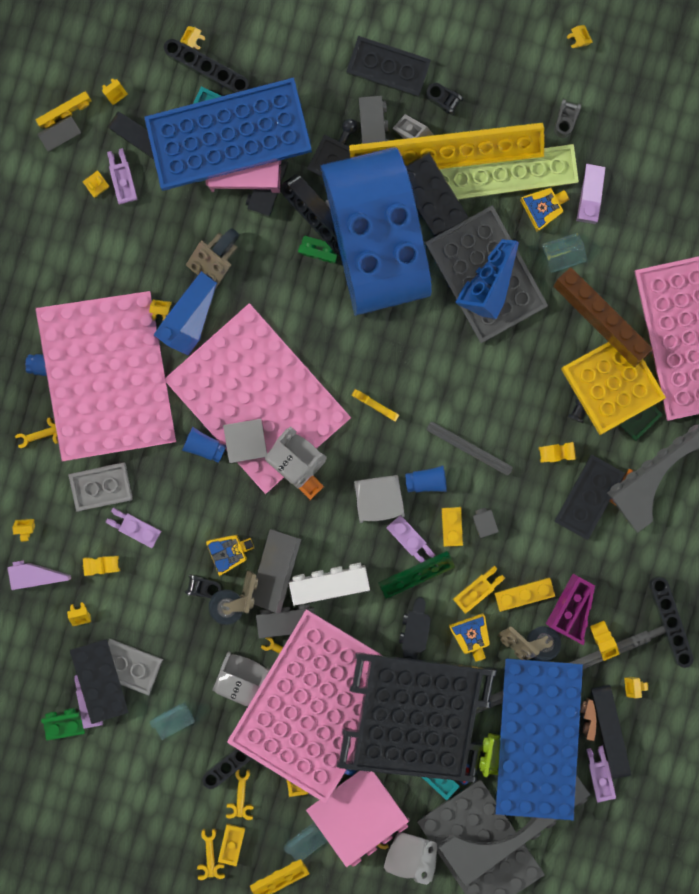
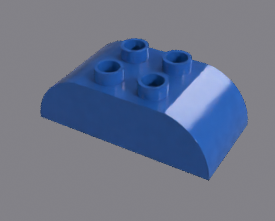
M393 147L320 165L354 315L430 297L431 278L412 187L399 150Z

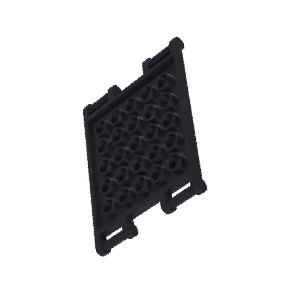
M356 652L354 677L349 691L363 694L358 729H342L343 741L340 758L337 760L336 767L358 771L477 782L478 775L476 773L480 751L483 750V743L471 742L477 707L490 708L491 706L490 695L493 678L496 676L497 669ZM364 661H369L365 686H360ZM486 675L482 699H478L482 676ZM351 737H355L352 762H348ZM469 750H473L469 773L465 774Z

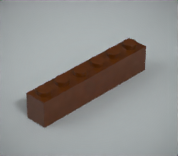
M572 267L557 279L553 287L634 368L649 355L653 348Z

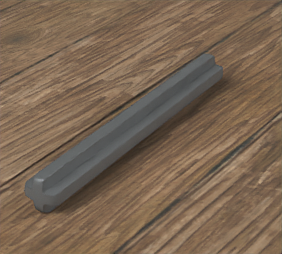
M429 423L427 431L501 473L507 476L510 475L513 469L512 466L436 423Z

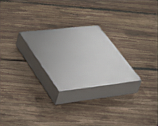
M262 419L223 425L229 463L266 457L267 450Z

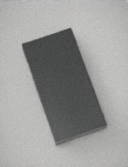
M70 115L38 133V136L47 151H50L80 134L81 131Z

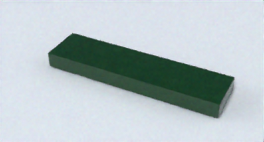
M446 551L382 580L378 584L385 599L451 570L455 568L449 552Z

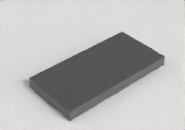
M270 529L256 576L258 578V585L256 590L253 589L254 605L275 613L281 612L301 539Z

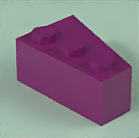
M572 574L546 625L584 645V636L588 626L587 620L589 610H591L595 585Z

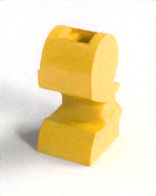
M574 442L538 447L541 456L540 463L576 459Z
M103 556L97 559L92 557L83 558L84 576L119 572V556Z
M604 620L590 626L603 661L620 655L617 644Z

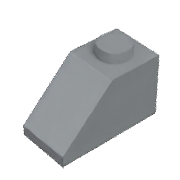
M406 114L393 127V130L403 139L434 136L427 126Z

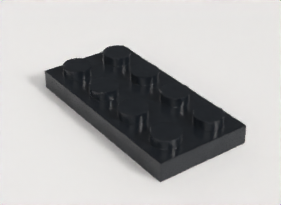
M358 36L346 74L419 97L431 59Z
M430 152L405 165L415 205L435 237L468 218L466 211Z
M591 454L554 522L588 540L611 500L607 492L611 490L613 485L621 482L625 473Z
M107 639L71 649L70 654L91 724L129 713Z

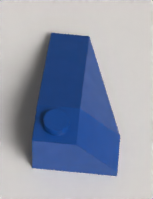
M502 239L488 256V262L483 268L479 267L476 270L477 275L471 282L467 281L456 304L482 317L497 319L505 303L519 243L514 240Z
M201 271L153 335L169 347L189 355L201 338V332L217 282Z

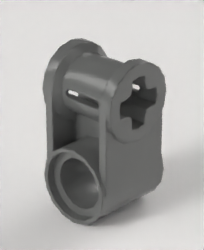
M563 98L554 127L555 134L558 137L566 138L570 135L582 104L576 105L567 102ZM566 124L569 130L563 132L559 129V125Z

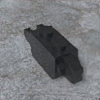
M422 597L415 599L413 610H408V614L404 613L402 625H406L405 632H401L399 644H402L403 658L417 659L418 653L426 649L431 618L428 613H424L426 601Z

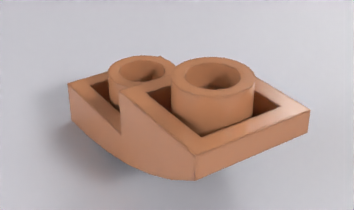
M586 698V702L583 701L580 708L582 717L589 720L584 723L583 733H585L586 739L594 741L596 712L591 698Z

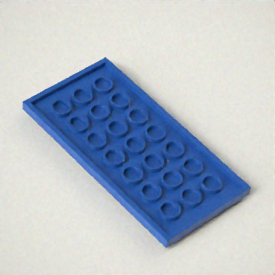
M294 78L145 116L162 191L312 152Z
M505 659L496 799L497 815L574 820L583 664Z

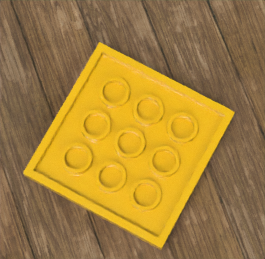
M609 342L561 368L599 435L666 398L644 360L634 368Z

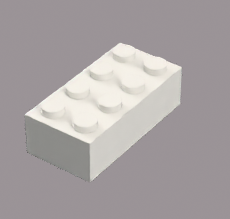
M361 563L350 564L348 569L342 570V566L331 568V572L328 573L320 570L312 572V576L305 577L304 574L293 576V580L289 582L293 606L369 591L370 586L365 565L361 566Z

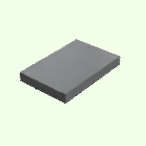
M125 462L68 474L76 512L133 500Z
M109 639L108 644L120 685L149 696L163 659Z

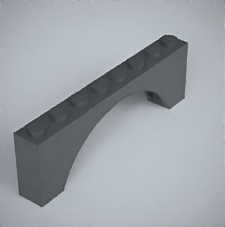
M699 424L690 427L685 435L677 437L672 442L673 444L661 449L657 456L645 461L641 468L629 473L625 480L613 485L611 490L607 492L627 522L637 533L653 522V499L665 473L680 458L699 449Z
M577 775L574 807L584 804L590 795ZM532 817L518 832L494 842H471L450 835L439 843L437 847L460 881L465 886H472L479 881L478 877L485 873L486 875L495 869L494 865L510 858L509 854L516 850L518 852L523 849L528 840L538 838L543 829L553 827L557 823V819Z

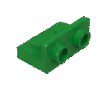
M308 236L303 237L298 254L336 264L338 254L325 241Z
M75 708L64 710L63 714L58 715L57 712L46 713V717L41 719V723L44 724L46 741L85 733L80 711H76Z

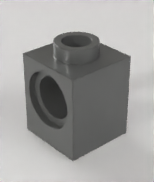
M484 507L476 510V514L472 515L480 538L499 532L491 509L487 510Z

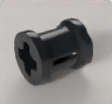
M576 399V405L568 417L583 424L586 411L581 402Z

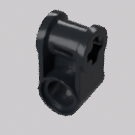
M432 83L426 91V97L430 102L452 116L455 115V109L458 104L464 100L462 96L439 83ZM433 88L438 89L440 96L433 97L430 94V90Z
M189 574L190 580L185 594L211 599L213 594L209 591L210 585H216L218 592L223 590V585L216 580Z

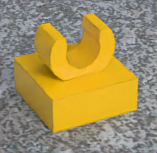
M585 25L574 27L571 29L573 33L567 36L568 39L573 37L576 39V43L571 45L572 48L587 46L593 43Z
M188 26L180 42L191 48L200 49L201 47L196 44L198 38L205 40V37L200 35L201 30Z
M111 79L112 83L107 87L105 85L102 86V92L112 105L128 95L117 79Z
M96 171L82 181L94 198L110 187L99 171Z
M153 299L149 313H153L152 320H156L157 314L162 315L164 320L171 311L172 302Z
M34 519L15 520L12 527L13 535L20 534L21 542L29 541L28 537H30V533H33L35 528Z
M83 602L80 603V609L75 610L74 605H71V611L67 612L72 626L91 622V616Z
M624 678L626 697L641 698V691L648 690V683L640 682V678Z

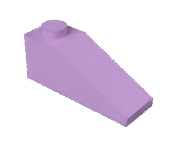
M586 164L576 221L591 224L598 222L605 167Z
M24 560L12 562L13 566L8 567L11 590L71 579V575L32 563L24 564Z

